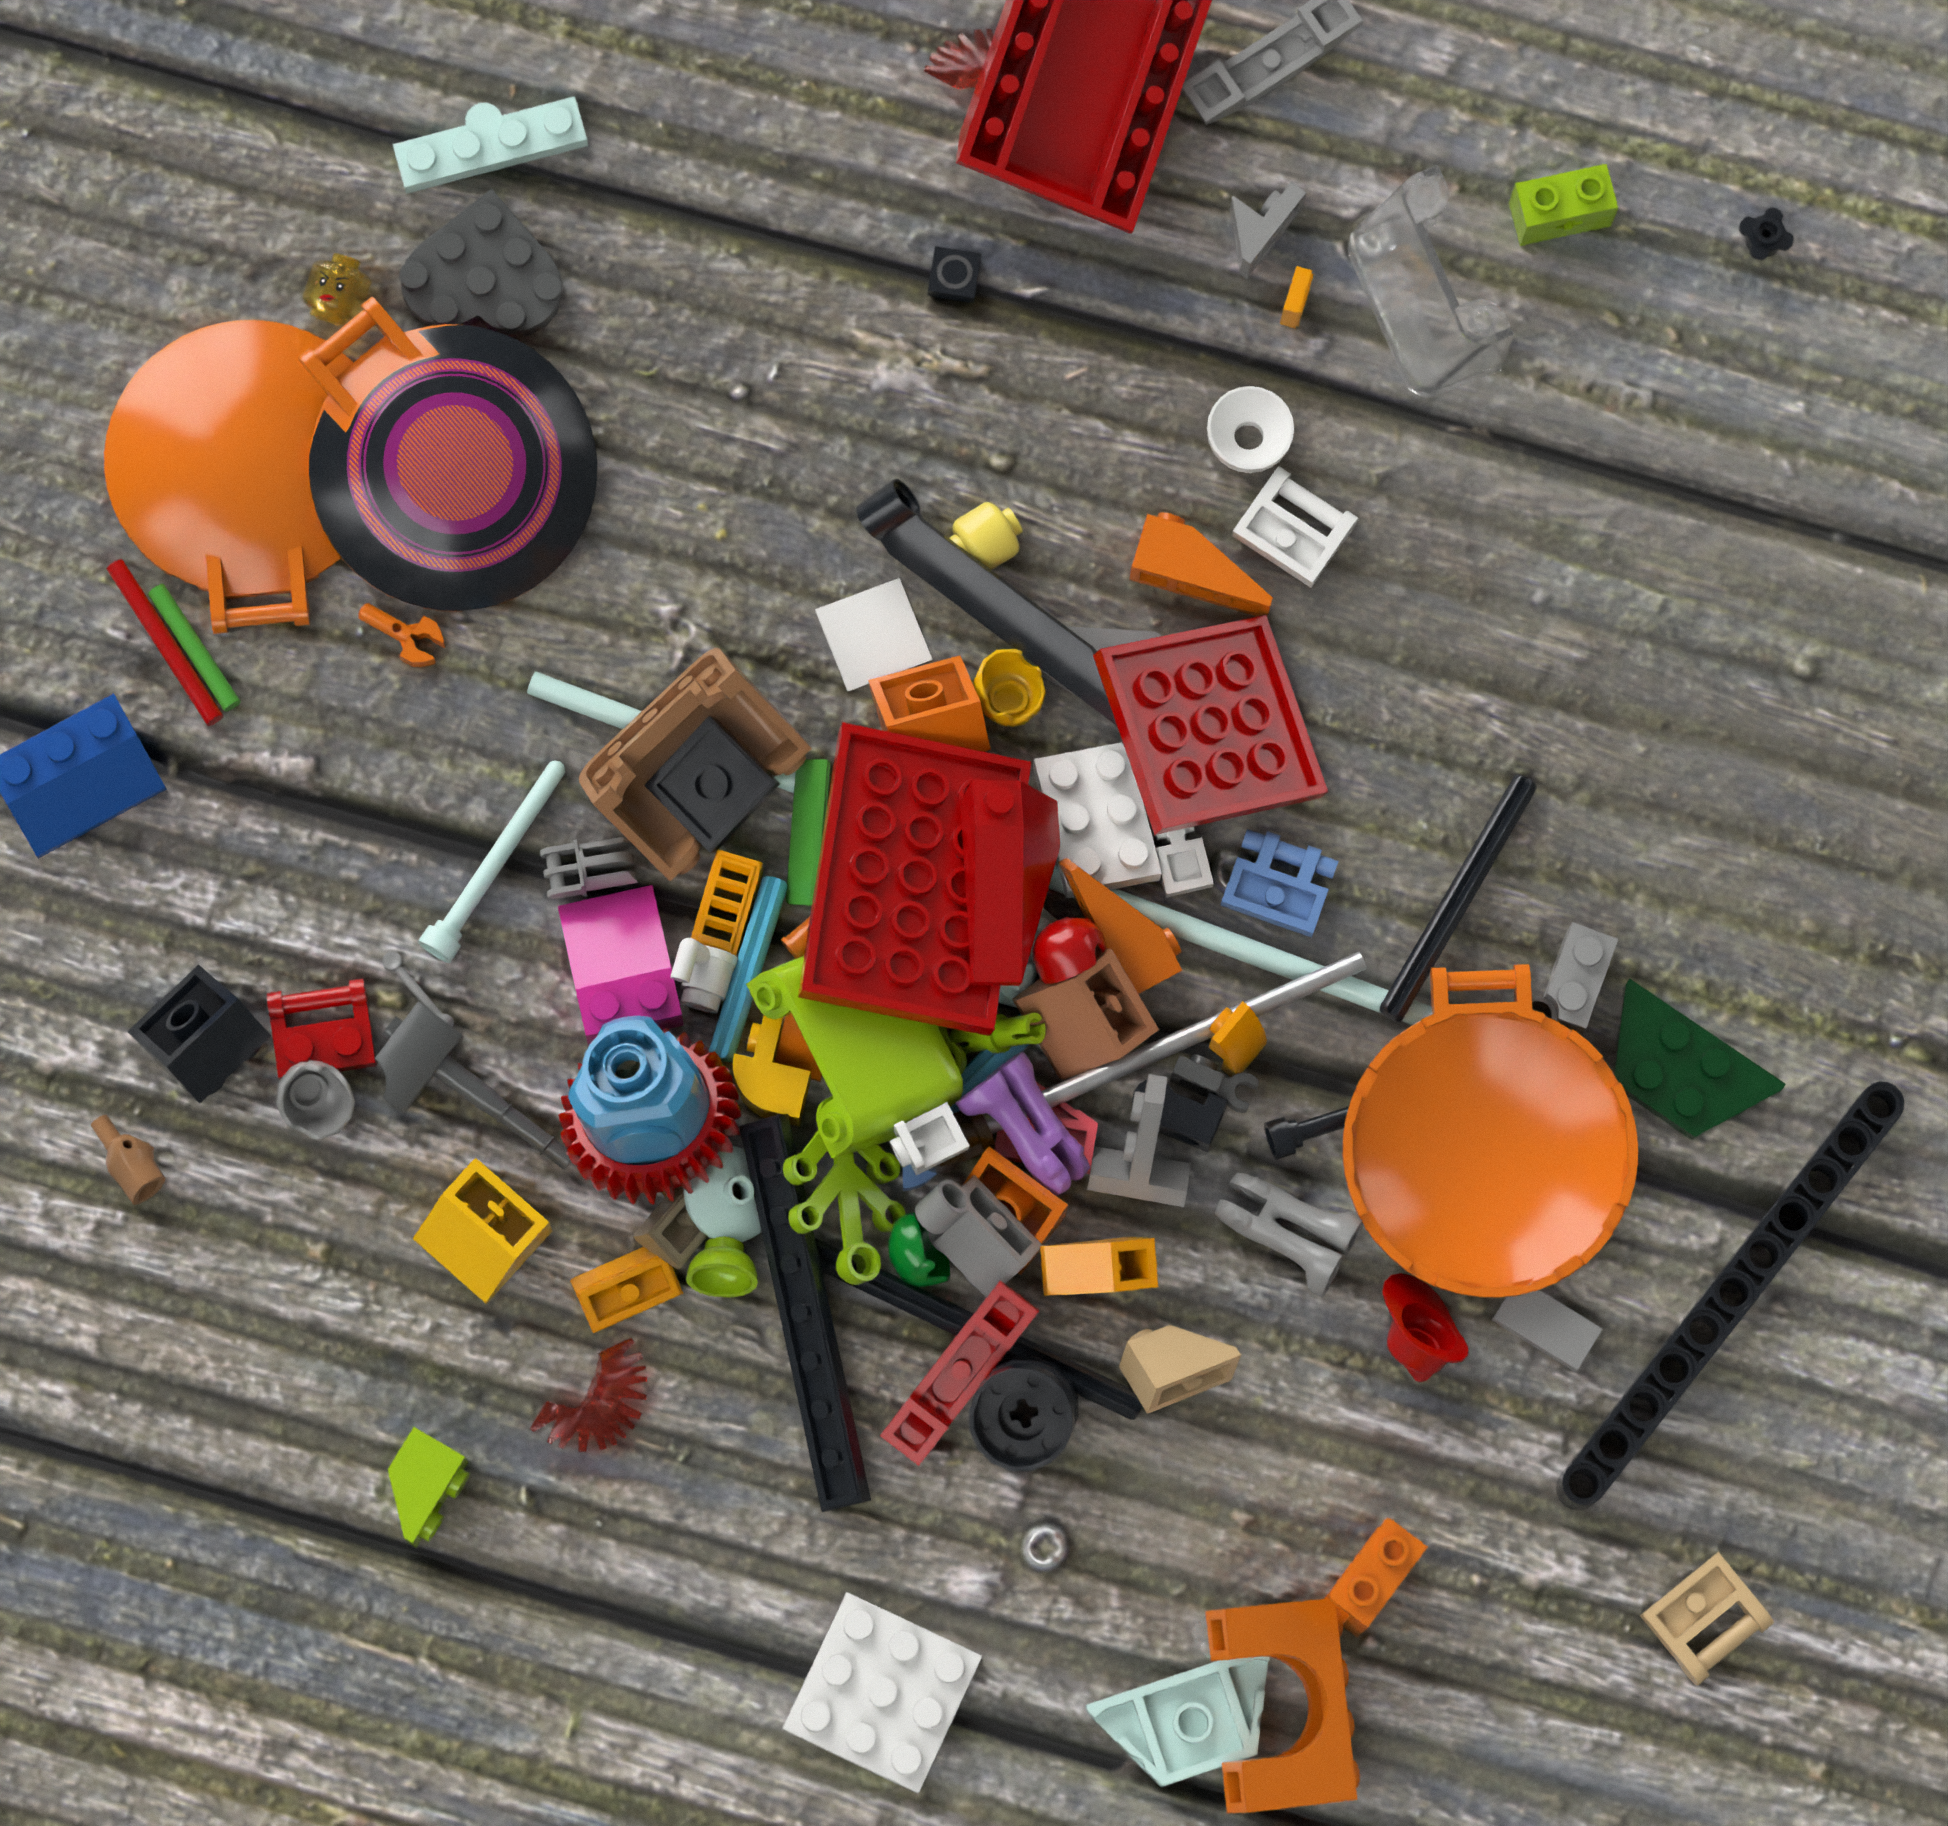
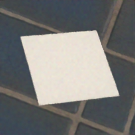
M900 578L815 609L847 691L869 684L868 680L904 671L933 660Z

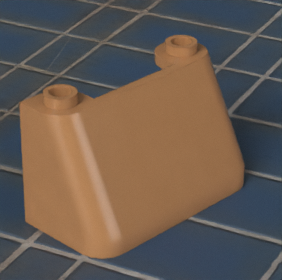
M719 648L711 649L699 657L585 765L579 776V783L592 804L669 881L678 874L687 873L697 864L700 859L699 849L701 843L644 785L708 716H714L773 776L783 773L790 775L797 771L805 762L806 754L812 749L796 729Z

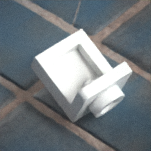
M948 1103L907 1123H904L902 1120L894 1124V1133L897 1138L890 1141L891 1147L901 1166L905 1167L911 1164L916 1176L969 1150L970 1147Z

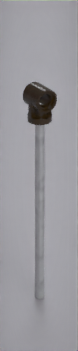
M1360 952L1354 953L1245 1001V1003L1259 1017L1366 970L1365 961ZM1240 1004L1229 1009H1231L1234 1012ZM1220 1013L1129 1052L1120 1059L1093 1068L1047 1088L1042 1093L1050 1107L1053 1108L1205 1041L1215 1035L1209 1028ZM1021 1108V1110L1023 1111L1024 1115H1025L1026 1118L1028 1119V1118H1029L1028 1115H1027V1114L1024 1112V1110ZM961 1111L954 1113L953 1115L970 1146L969 1150L929 1169V1171L937 1174L949 1173L960 1164L982 1155L988 1147L995 1149L996 1146L992 1134L1003 1130V1128L989 1114L983 1116V1114L966 1116Z

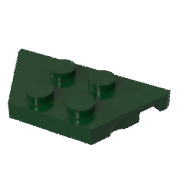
M1629 979L1624 986L1621 1021L1618 1026L1616 1043L1617 1054L1613 1073L1618 1082L1622 1084L1626 1095L1689 1139L1694 1140L1721 1123L1746 1112L1747 1109L1767 1098L1779 1094L1786 1085L1632 979Z

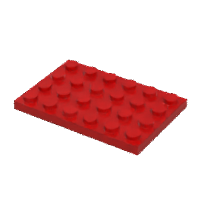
M842 722L837 739L799 986V998L991 1036L995 1030L1001 986L971 984L960 801L973 779L1022 781L1028 785L1031 769L1030 761Z

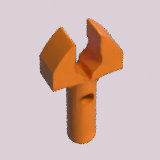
M365 603L359 610L358 618L361 621L401 643L403 650L399 655L400 660L412 667H425L436 663L433 656L416 648L413 639L428 638L435 644L445 648L444 639L438 624L424 615L419 623L408 625L370 603Z

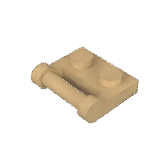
M1719 1552L1640 1615L1679 1663L1686 1676L1697 1686L1709 1677L1708 1671L1757 1630L1763 1633L1774 1624L1767 1610ZM1737 1603L1745 1615L1695 1655L1686 1643Z

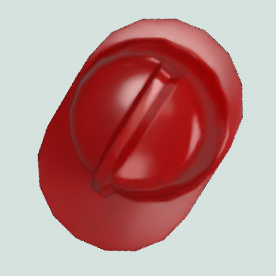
M1397 1273L1390 1275L1385 1280L1382 1293L1386 1306L1393 1318L1387 1335V1348L1391 1355L1405 1366L1414 1380L1425 1382L1433 1374L1439 1372L1447 1363L1463 1362L1468 1356V1345L1458 1331L1439 1295L1428 1284L1412 1275Z

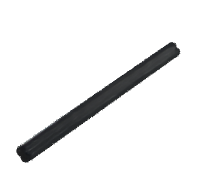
M815 1237L822 1272L847 1283L838 1275L836 1270V1261L842 1250ZM851 1259L852 1266L854 1270L857 1271V1265L855 1261ZM880 1269L879 1274L873 1280L859 1285L849 1284L955 1336L973 1315L972 1312L918 1286L911 1285L883 1269ZM1022 1336L1017 1339L1010 1350L1002 1357L1005 1360H1009L1017 1356H1037L1055 1363L1070 1377L1078 1395L1130 1420H1134L1142 1408V1404L1132 1389Z

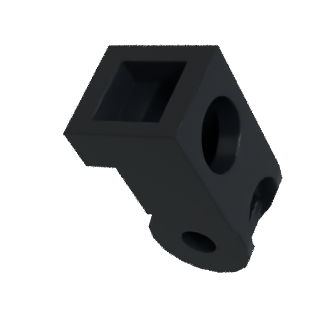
M1147 1080L1140 1083L1134 1090L1132 1105L1135 1091L1145 1093ZM1167 1084L1159 1133L1208 1153L1225 1113L1228 1100L1209 1093L1205 1105L1174 1093Z

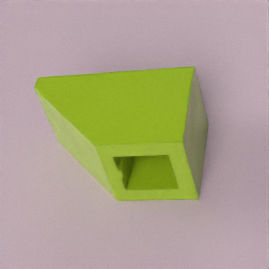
M416 1427L412 1428L389 1466L388 1474L403 1536L409 1544L417 1548L422 1538L429 1542L434 1537L444 1519V1516L438 1513L448 1495L455 1499L460 1494L470 1473L464 1470L468 1464L465 1456Z

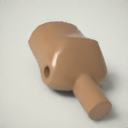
M102 1115L91 1123L92 1129L108 1151L106 1155L108 1173L119 1184L132 1204L137 1205L153 1197L165 1182V1177L154 1160V1147L129 1134L120 1135L108 1115Z

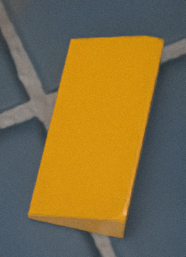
M645 1247L632 1251L570 1280L593 1333L684 1294L673 1267Z

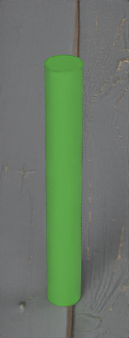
M160 584L151 589L148 593L150 599L224 712L237 707L241 702L166 586Z

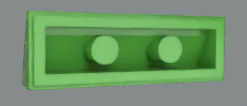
M806 759L802 766L795 771L786 902L790 905L812 906L833 772V764L829 760Z

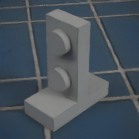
M1148 1074L1145 1093L1135 1091L1130 1120L1139 1122L1137 1133L1127 1132L1124 1151L1094 1147L1087 1190L1184 1207L1191 1163L1154 1157L1168 1077Z

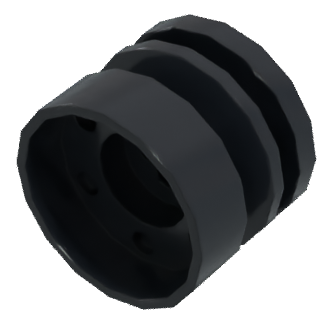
M1017 1356L998 1364L977 1389L969 1409V1431L977 1449L992 1464L1010 1471H1034L1052 1463L1066 1448L1079 1417L1078 1395L1070 1377L1055 1363L1037 1356ZM1021 1399H1026L1028 1406H1037L1038 1408L1031 1420H1026L1024 1413H1015L1014 1411L1017 1409Z

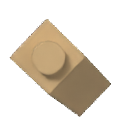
M1168 1325L1155 1331L1144 1329L1134 1334L1126 1343L1119 1368L1146 1413L1149 1414L1231 1381L1241 1354L1235 1346Z

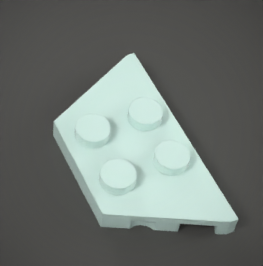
M1260 1656L1216 1661L1087 1704L1085 1708L1087 1714L1160 1787H1164L1221 1768L1222 1762L1245 1760L1257 1755L1261 1714L1265 1698V1683L1270 1657Z

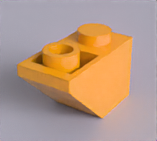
M1120 1237L1040 1246L1044 1295L1108 1293L1158 1287L1155 1238Z

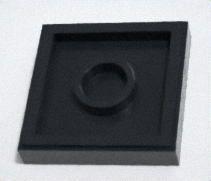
M708 716L644 786L710 853H716L780 783L714 716Z

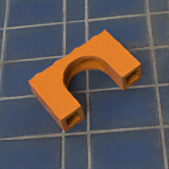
M1329 1598L1205 1611L1211 1661L1260 1656L1280 1660L1298 1675L1303 1683L1308 1700V1716L1305 1728L1295 1744L1285 1752L1265 1758L1222 1762L1227 1813H1249L1358 1800L1356 1788H1358L1360 1783V1771L1357 1762L1353 1759L1351 1738L1354 1734V1719L1351 1711L1347 1708L1345 1691L1349 1681L1347 1664L1341 1655L1340 1637L1343 1633V1619L1339 1609L1336 1608V1604Z

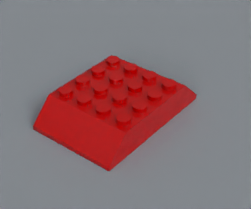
M1006 0L959 134L956 163L1131 234L1134 231L1212 0Z

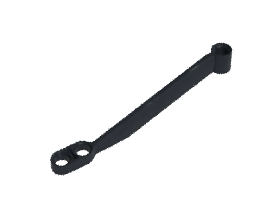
M893 479L857 506L856 512L863 527L873 538L881 541L892 557L1014 649L1022 651V655L1117 726L1093 657L1097 652L1096 649L925 521L920 514L918 500L904 482L899 479Z

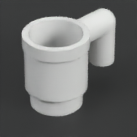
M693 938L683 939L679 945L670 976L671 979L682 982L681 989H683L680 1003L699 1011L718 1013L721 1001H724L738 957L727 951L703 945Z

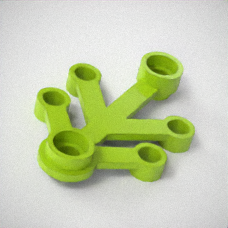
M833 1096L824 1099L818 1106L816 1112L817 1125L820 1110L833 1099ZM819 1130L801 1153L787 1158L784 1162L783 1173L789 1183L801 1185L815 1178L817 1174L816 1164L828 1151L819 1134ZM879 1145L857 1151L868 1162L866 1167L868 1176L854 1163L853 1152L833 1158L834 1165L809 1199L792 1207L788 1215L789 1224L795 1232L800 1234L811 1232L821 1226L823 1213L835 1197H838L843 1250L838 1255L836 1270L843 1280L853 1285L873 1280L879 1274L881 1268V1260L877 1250L870 1244L863 1242L858 1197L873 1211L872 1221L881 1232H891L895 1221L900 1216L906 1214L905 1209L899 1202L890 1200L874 1184L888 1183L895 1180L900 1174V1163L896 1156L885 1152ZM880 1161L886 1165L887 1175L882 1173ZM797 1162L804 1168L803 1176L796 1169ZM886 1209L892 1214V1224L886 1219ZM803 1210L809 1216V1225H807L802 1219ZM851 1259L855 1261L857 1271L854 1270Z

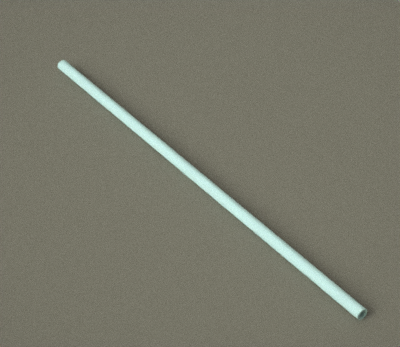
M536 671L531 678L527 690L529 695L620 729H624L642 712L641 710ZM795 772L790 775L783 773L773 776L780 783L778 788L794 793ZM1055 866L1049 889L1065 895L1058 866ZM1119 889L1111 890L1162 929L1168 927L1174 936L1285 978L1295 980L1325 967ZM1350 976L1320 991L1381 1013V1003L1389 990ZM1414 1000L1402 1021L1413 1025L1423 1018L1432 1015V1008L1427 1004Z

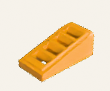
M723 850L716 851L691 938L703 945L718 948L737 956L764 871L762 862ZM724 869L748 876L747 884L722 877ZM718 888L742 895L741 903L716 896ZM715 908L736 914V922L710 915L711 909ZM706 926L731 933L730 942L705 935Z

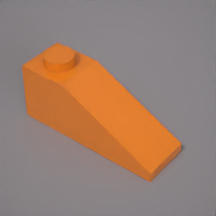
M1164 512L1158 513L1157 516L1147 514L1132 563L1129 580L1257 617L1263 615L1268 617L1273 597L1197 529L1186 525L1183 518L1174 514Z
M1068 858L1058 862L1084 917L1093 921L1101 930L1106 948L1113 950L1138 994L1182 971L1176 958L1181 953V948L1168 927L1165 929L1159 927Z

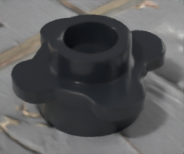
M1768 208L1763 215L1756 218L1745 217L1740 222L1739 231L1745 236V243L1750 250V255L1756 260H1765L1767 257L1776 254L1779 250H1789L1793 245L1794 237L1786 231L1782 223L1783 213L1777 208ZM1768 230L1771 236L1766 238L1762 235V232Z

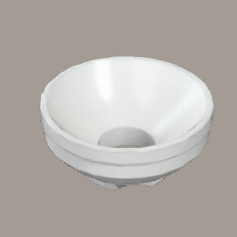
M1239 387L1227 392L1215 403L1208 417L1207 435L1213 453L1227 467L1239 472L1255 473L1272 468L1285 456L1293 440L1294 423L1288 406L1276 394L1261 387ZM1246 425L1256 427L1262 434V443L1257 448L1251 450L1241 448L1236 443L1234 437L1237 429Z

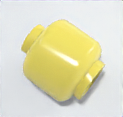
M985 502L953 523L952 530L954 535L949 537V539L992 570L1018 553L1019 542L1016 536L1022 533L1023 530L1010 508L1001 511L993 503Z

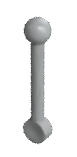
M394 951L386 953L383 957L384 968L389 972H395L422 1005L453 1027V1018L448 1014H442L404 969L400 954Z

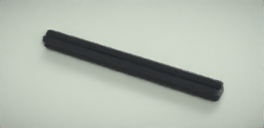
M1516 774L1512 778L1381 1003L1380 1012L1387 1018L1395 1022H1401L1429 976L1430 969L1434 967L1534 795L1537 785L1531 779L1521 774Z

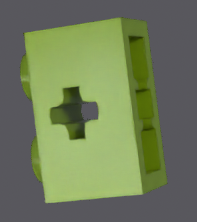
M1607 164L1515 183L1509 200L1520 246L1611 227L1618 210Z

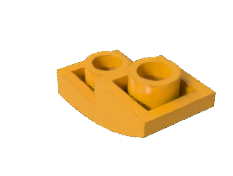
M1243 1001L1234 1012L1226 1007L1209 1028L1215 1034L1211 1039L1209 1048L1224 1060L1221 1070L1230 1077L1243 1073L1267 1042L1261 1022L1251 1007Z

